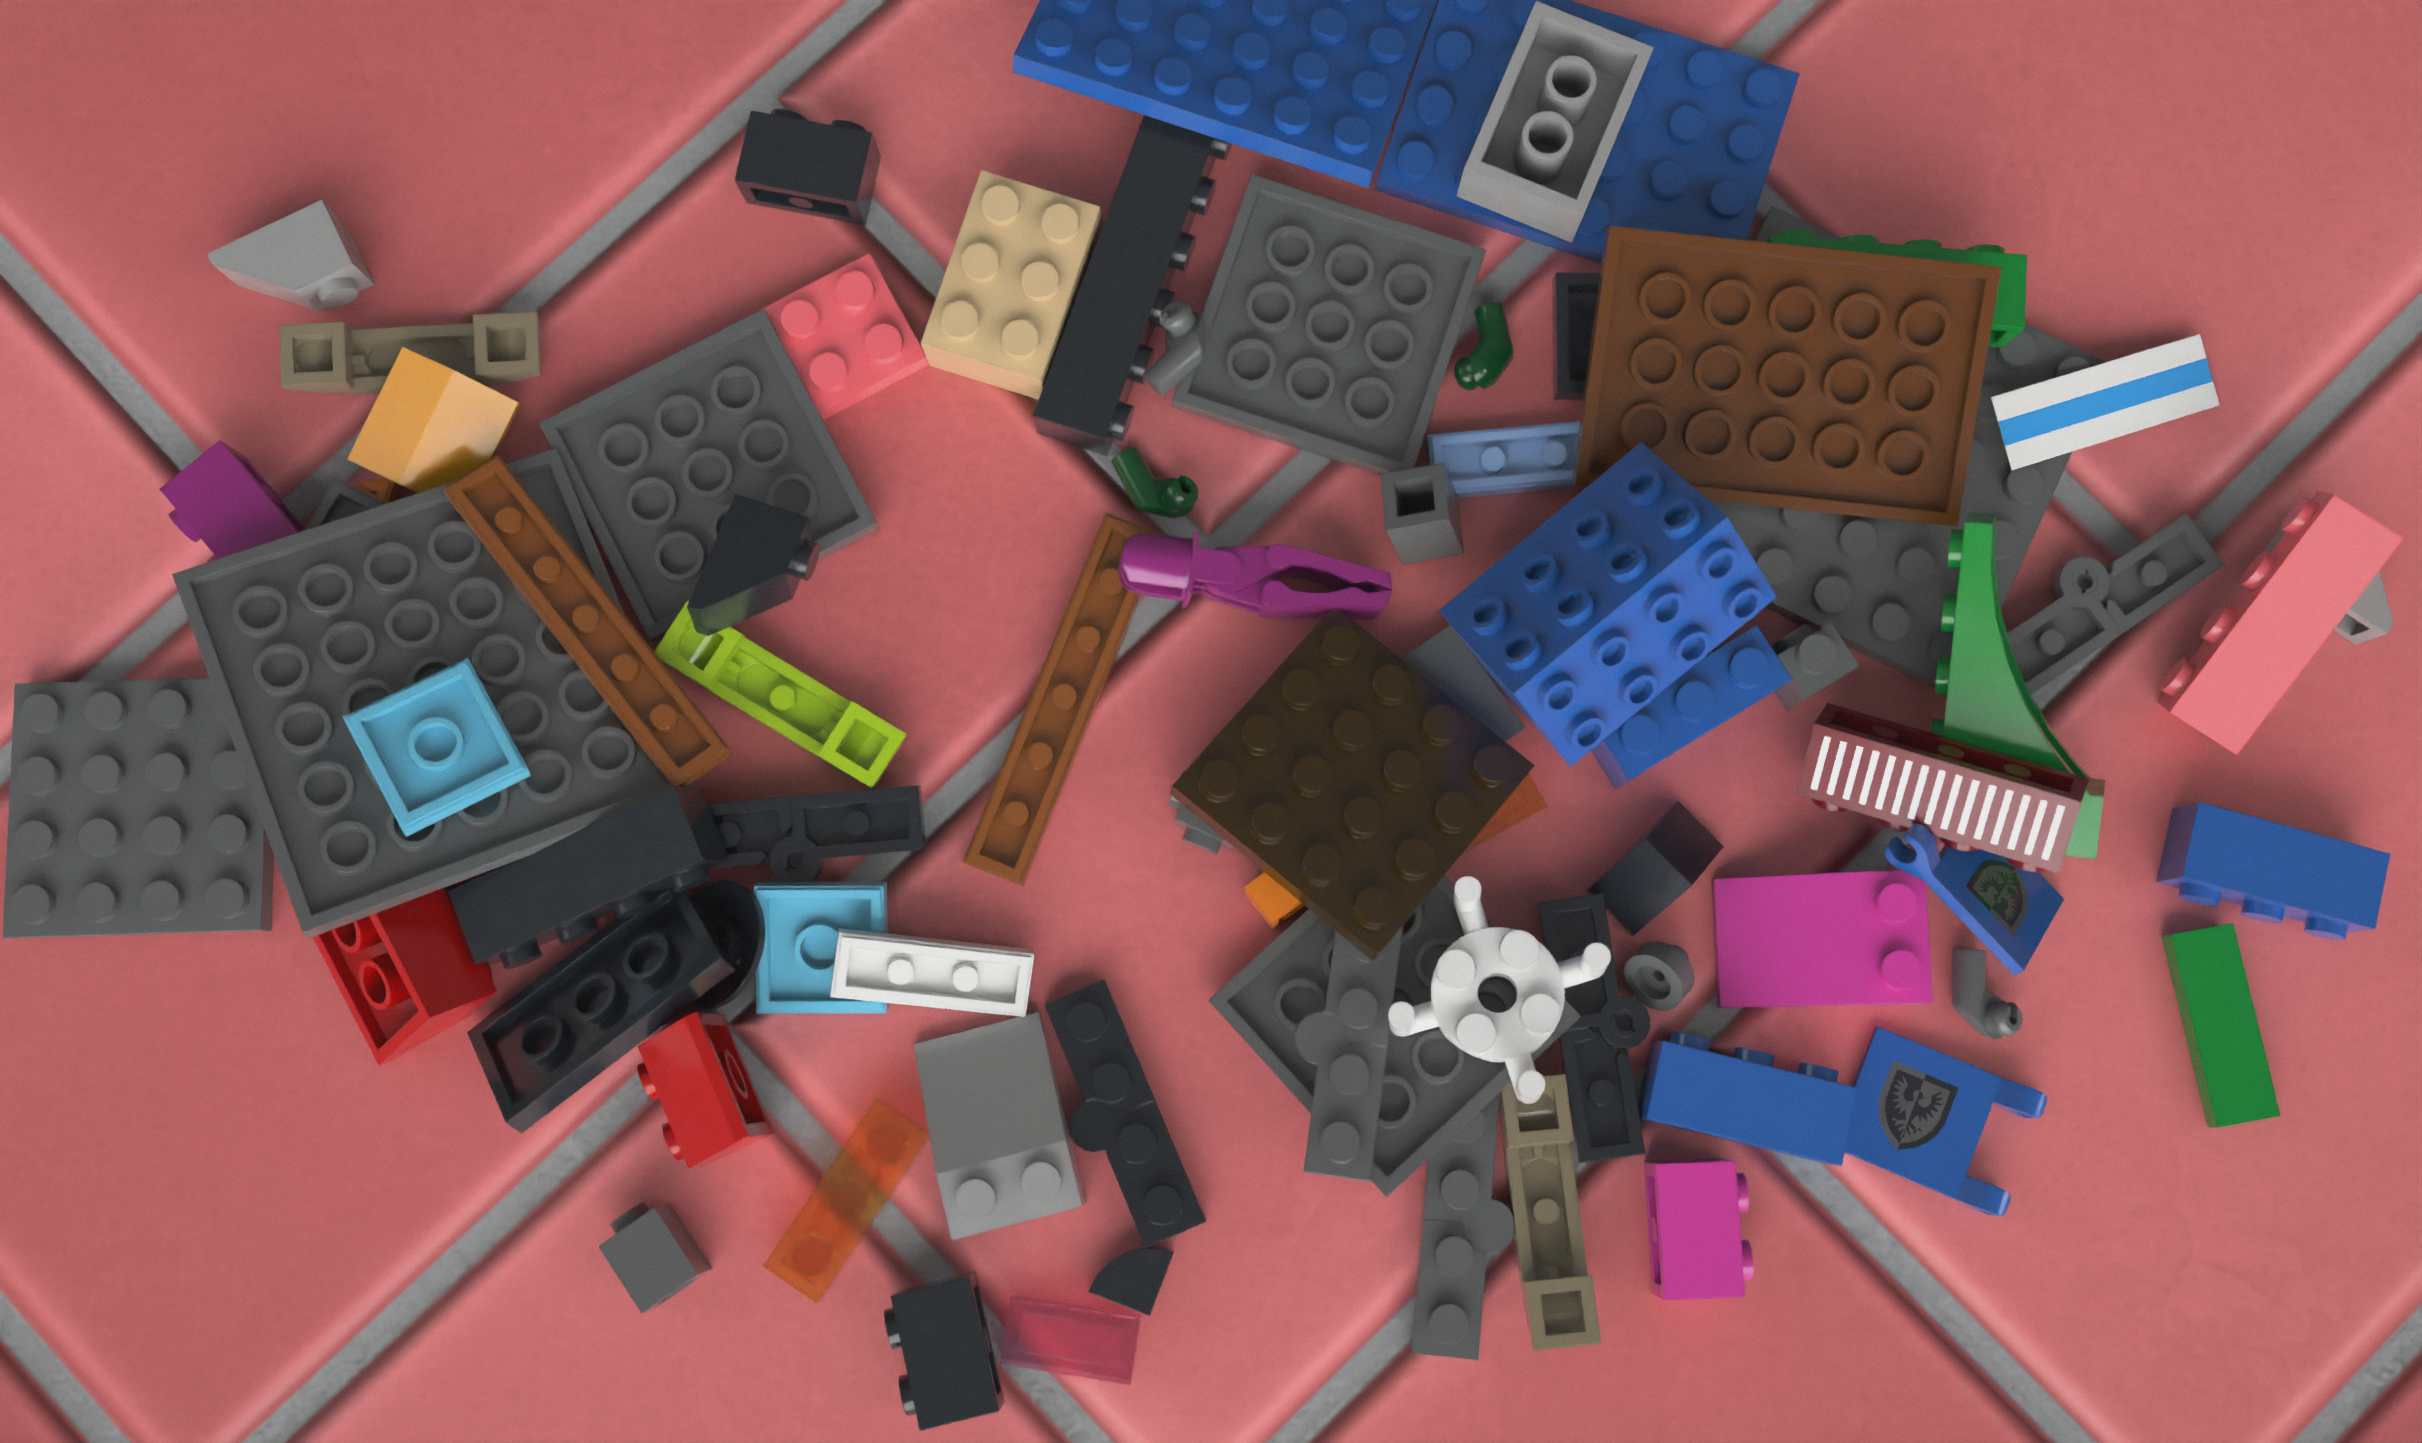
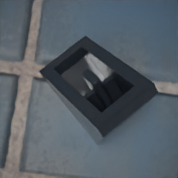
M1677 801L1587 891L1591 895L1603 893L1606 910L1633 936L1687 891L1724 846Z

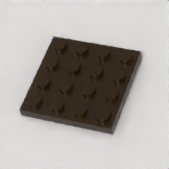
M1330 610L1172 785L1170 795L1363 954L1374 961L1535 765L1341 610Z

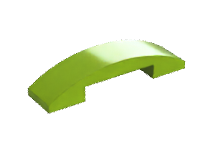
M689 601L685 603L654 651L661 661L777 733L874 789L906 738V733L855 702H850L758 646L732 627L725 628L710 636L697 633L687 609Z

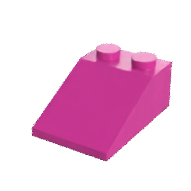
M1866 871L1711 880L1717 1008L1888 1006L1933 1003L1926 883L1922 879L1903 871Z

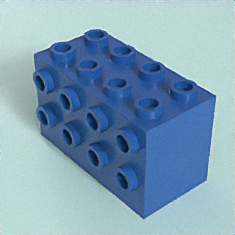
M1641 442L1441 608L1439 612L1498 687L1571 767L1635 713L1648 705L1686 671L1700 662L1742 625L1754 618L1759 611L1777 596L1729 518Z

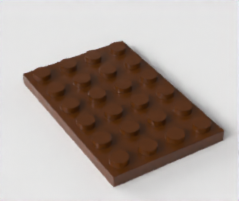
M1607 226L1572 484L1588 487L1642 442L1708 500L1958 527L2002 267Z

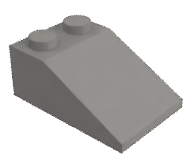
M1040 1012L914 1044L935 1171L951 1240L1082 1207L1086 1203Z

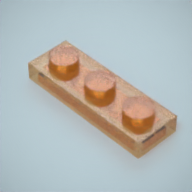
M876 1098L763 1267L816 1304L821 1302L929 1141V1132L880 1098Z

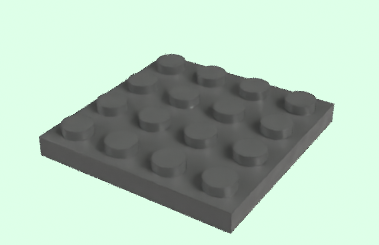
M1251 174L1201 316L1204 323L1205 341L1203 360L1177 384L1172 399V407L1378 475L1413 469L1487 249Z
M764 309L539 422L552 449L557 448L574 492L649 640L655 645L661 642L685 603L690 601L735 494L809 517L814 542L820 545L818 560L880 529Z
M210 678L15 684L3 938L44 939L271 932L274 853Z
M1444 875L1403 925L1394 1004L1397 1002H1407L1411 1006L1431 1001L1432 978L1439 958L1456 940L1464 936L1454 905L1455 884L1446 875ZM1308 909L1210 998L1209 1002L1311 1114L1317 1066L1309 1064L1301 1057L1295 1044V1033L1298 1024L1306 1016L1314 1012H1325L1336 930ZM1487 919V922H1488L1489 927H1495V926ZM1502 977L1488 978L1478 988L1480 1003L1491 1012H1505L1513 1007L1517 999L1516 990L1512 983ZM1564 1000L1562 1015L1555 1030L1539 1049L1531 1053L1533 1061L1580 1018V1015L1566 1000ZM1439 1026L1404 1037L1395 1035L1390 1029L1371 1181L1386 1198L1511 1083L1506 1063L1486 1061L1464 1052L1444 1036Z

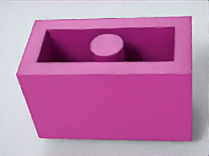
M1727 1159L1645 1161L1644 1174L1652 1294L1663 1300L1745 1297L1744 1280H1751L1753 1277V1255L1749 1241L1741 1240L1739 1213L1747 1212L1749 1198L1744 1173H1736V1161Z

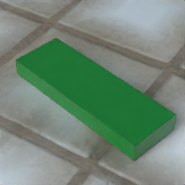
M2223 924L2163 935L2162 941L2207 1126L2219 1128L2281 1116L2234 924Z

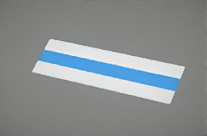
M2200 334L1991 397L2011 470L2220 405Z

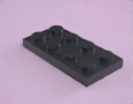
M672 886L653 894L652 898L655 904L652 907L637 914L613 920L467 1032L504 1120L508 1125L520 1133L526 1131L735 971L733 964L691 889L674 893Z

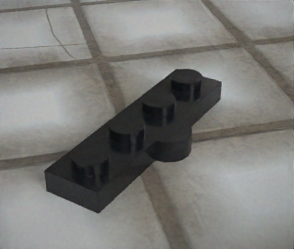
M921 785L708 804L729 860L712 868L769 863L772 874L780 882H812L819 877L824 867L825 858L926 849Z
M1603 893L1538 902L1537 907L1543 945L1554 957L1556 963L1583 955L1586 947L1592 943L1604 944L1611 953V960L1602 976L1564 988L1565 1000L1580 1015V1018L1558 1038L1563 1071L1566 1076L1578 1162L1583 1163L1646 1154L1631 1061L1628 1057L1627 1049L1639 1045L1646 1038L1650 1030V1017L1647 1009L1640 1001L1631 997H1623L1619 994Z
M1101 980L1045 1004V1008L1084 1099V1102L1077 1106L1070 1116V1136L1075 1144L1085 1151L1099 1152L1105 1150L1145 1249L1205 1223L1204 1214L1106 981Z

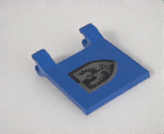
M1922 824L1912 825L1905 833L1906 842L1912 845L1915 850L1905 846L1898 837H1894L1888 842L1885 848V857L1894 867L1922 879L2014 976L2025 970L2064 901V898L2039 872L2022 870L2011 865L2006 860V857L1980 849L1969 852L1944 845L1939 853L1933 834Z
M1879 1026L1875 1027L1853 1087H1857L1845 1154L1952 1198L1984 1214L2003 1216L2010 1202V1194L1999 1187L1967 1176L1966 1173L1992 1104L2022 1118H2039L2046 1106L2047 1096L2036 1089L1994 1075Z

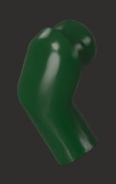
M1489 303L1474 310L1480 342L1471 351L1470 357L1460 358L1454 367L1457 383L1467 391L1474 390L1479 386L1486 389L1494 385L1513 359V345L1503 303Z
M1139 447L1126 449L1111 460L1134 506L1140 511L1172 519L1185 516L1191 512L1198 499V488L1189 477L1181 475L1177 480L1176 478L1168 479L1153 476Z

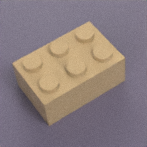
M981 170L921 340V345L929 365L1039 400L1103 227L1100 206Z

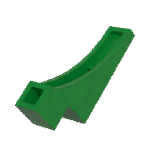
M1969 512L1965 520L1964 529L1952 528L1948 568H1958L1960 573L1958 593H1946L1944 598L1941 631L1953 632L1951 657L1939 656L1935 694L1947 695L1945 719L1933 718L1931 733L2089 778L2065 856L2096 859L2105 780L2091 778L2075 761L2049 727L2030 694L2011 649L2000 606L1995 562L1997 514Z

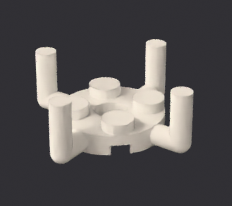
M1465 876L1456 882L1454 889V905L1464 936L1456 940L1439 958L1432 978L1431 1001L1411 1006L1407 1002L1393 1004L1388 1012L1389 1026L1395 1035L1401 1037L1439 1026L1444 1036L1464 1052L1490 1062H1505L1516 1097L1525 1104H1532L1541 1097L1545 1089V1080L1536 1071L1531 1053L1539 1049L1555 1030L1564 1007V988L1602 976L1611 960V953L1604 944L1592 943L1586 947L1583 955L1556 963L1551 953L1529 932L1505 927H1489L1480 901L1481 884L1476 878ZM1502 977L1512 983L1517 994L1513 1007L1505 1012L1495 1013L1482 1006L1478 998V988L1486 979Z

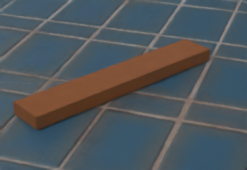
M499 455L494 456L443 488L445 496L672 787L688 786L731 755L728 745Z
M1105 513L962 861L965 864L1024 887L1142 596L1133 591L1126 590L1119 580L1118 566L1125 544L1135 534L1160 533Z

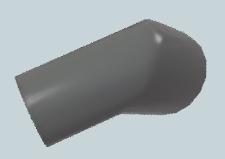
M1174 301L1162 310L1160 324L1166 329V353L1142 374L1147 383L1161 397H1164L1202 362L1205 354L1203 320L1199 313L1192 311L1190 305L1184 301Z
M1953 949L1952 1005L1956 1012L1980 1035L1988 1038L1999 1039L2002 1036H2012L2017 1033L2022 1025V1013L2019 1007L2014 1002L2007 1003L2002 1001L1986 987L1987 951Z

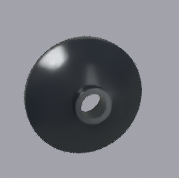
M732 881L710 883L694 894L735 968V971L689 1005L704 1010L717 1009L733 1001L747 987L761 960L765 942V920L761 905L751 890L744 885Z

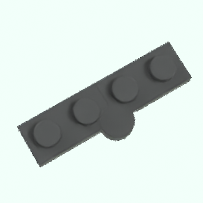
M2187 513L2105 567L2093 558L2077 557L2061 565L2054 572L2051 580V592L2055 601L2007 632L2011 649L2031 695L2224 566V563Z
M1403 926L1374 961L1335 931L1325 1012H1314L1306 1016L1298 1024L1295 1033V1044L1301 1057L1309 1064L1317 1066L1304 1173L1371 1183L1390 1036L1388 1012L1394 1004Z
M1500 1093L1426 1161L1410 1351L1414 1354L1478 1360L1487 1252H1496L1506 1247L1512 1240L1515 1232V1221L1510 1209L1502 1202L1491 1199Z

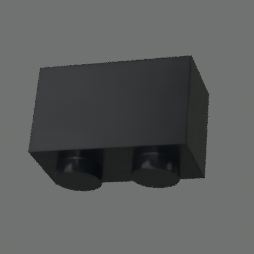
M774 109L771 111V114L751 110L735 182L748 204L866 225L881 155L873 133L867 132L863 126L846 120H834L831 122V125L807 121L801 114L786 109Z
M976 1271L902 1289L891 1296L893 1308L884 1310L886 1332L892 1349L902 1347L907 1374L899 1376L900 1396L906 1415L916 1414L920 1431L1000 1411L1005 1400Z

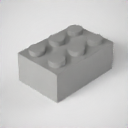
M1536 1L1466 162L1457 197L1572 243L1654 47Z

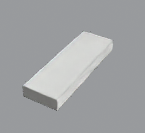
M838 928L830 997L1026 1017L1034 952L1032 949Z

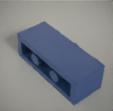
M1756 625L1704 657L1590 751L1616 790L1790 682L1792 678Z
M2195 802L2172 809L2156 882L2179 888L2178 897L2185 901L2218 906L2219 901L2224 900L2242 905L2241 915L2251 919L2270 923H2282L2283 917L2304 922V932L2310 935L2331 940H2346L2347 933L2374 930L2376 928L2390 853L2206 803Z
M1674 1031L1671 1033L1670 1042H1650L1638 1099L1640 1119L1811 1161L1842 1166L1857 1087L1837 1083L1839 1071L1799 1062L1797 1073L1773 1067L1774 1055L1742 1047H1735L1733 1057L1708 1052L1711 1040Z

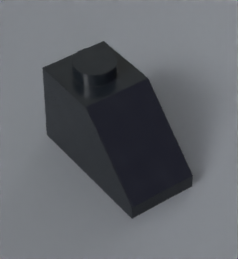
M735 494L687 605L697 633L710 636L793 599L800 579L808 581L811 578L820 552V545L814 542L809 517Z

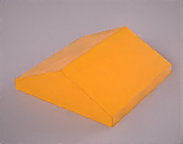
M402 347L347 460L410 490L421 493L454 482L496 456L521 404L451 368Z

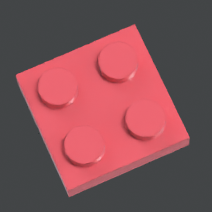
M870 253L762 308L769 317L823 420L929 365L922 347Z

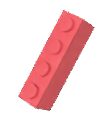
M2317 491L2312 499L2303 497L2293 506L2281 525V530L2286 532L2270 554L2263 551L2249 564L2240 579V584L2244 585L2245 588L2230 608L2222 605L2210 616L2200 632V637L2205 641L2190 661L2185 658L2180 659L2170 669L2161 683L2160 690L2165 692L2158 702L2161 706L2236 755L2404 539L2336 495Z

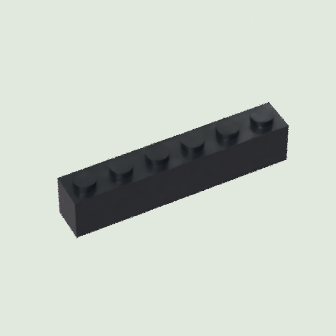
M1146 115L1143 116L1033 414L1038 434L1104 456H1108L1113 439L1124 441L1134 413V406L1127 404L1134 382L1144 384L1146 381L1142 374L1152 366L1155 349L1148 347V343L1155 325L1164 328L1160 324L1162 310L1175 300L1176 293L1168 290L1175 269L1185 272L1190 262L1196 236L1188 233L1195 214L1205 216L1211 204L1216 180L1209 178L1215 159L1218 158L1225 161L1232 143Z

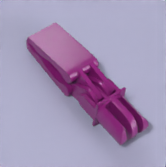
M1194 532L1192 538L1152 533L1135 534L1126 542L1118 566L1119 580L1123 587L1136 594L1182 601L1181 608L1187 607L1192 594L1204 595L1211 601L1253 612L1260 617L1274 619H1322L1330 610H1341L1351 619H1375L1386 607L1392 592L1390 573L1281 544H1274L1272 546L1217 547L1214 550L1198 548L1199 532ZM1284 577L1300 578L1322 584L1334 592L1306 593L1291 590L1278 580Z

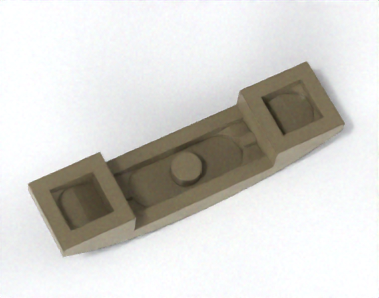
M537 311L473 315V323L354 330H351L345 322L279 325L281 386L286 390L379 395L402 347L451 368L487 387L517 382L542 375L540 323Z
M1565 1074L1543 1076L1545 1089L1541 1097L1532 1104H1525L1516 1097L1512 1082L1500 1092L1503 1148L1510 1211L1515 1221L1514 1242L1533 1351L1601 1344L1592 1275H1588L1570 1143L1574 1141Z

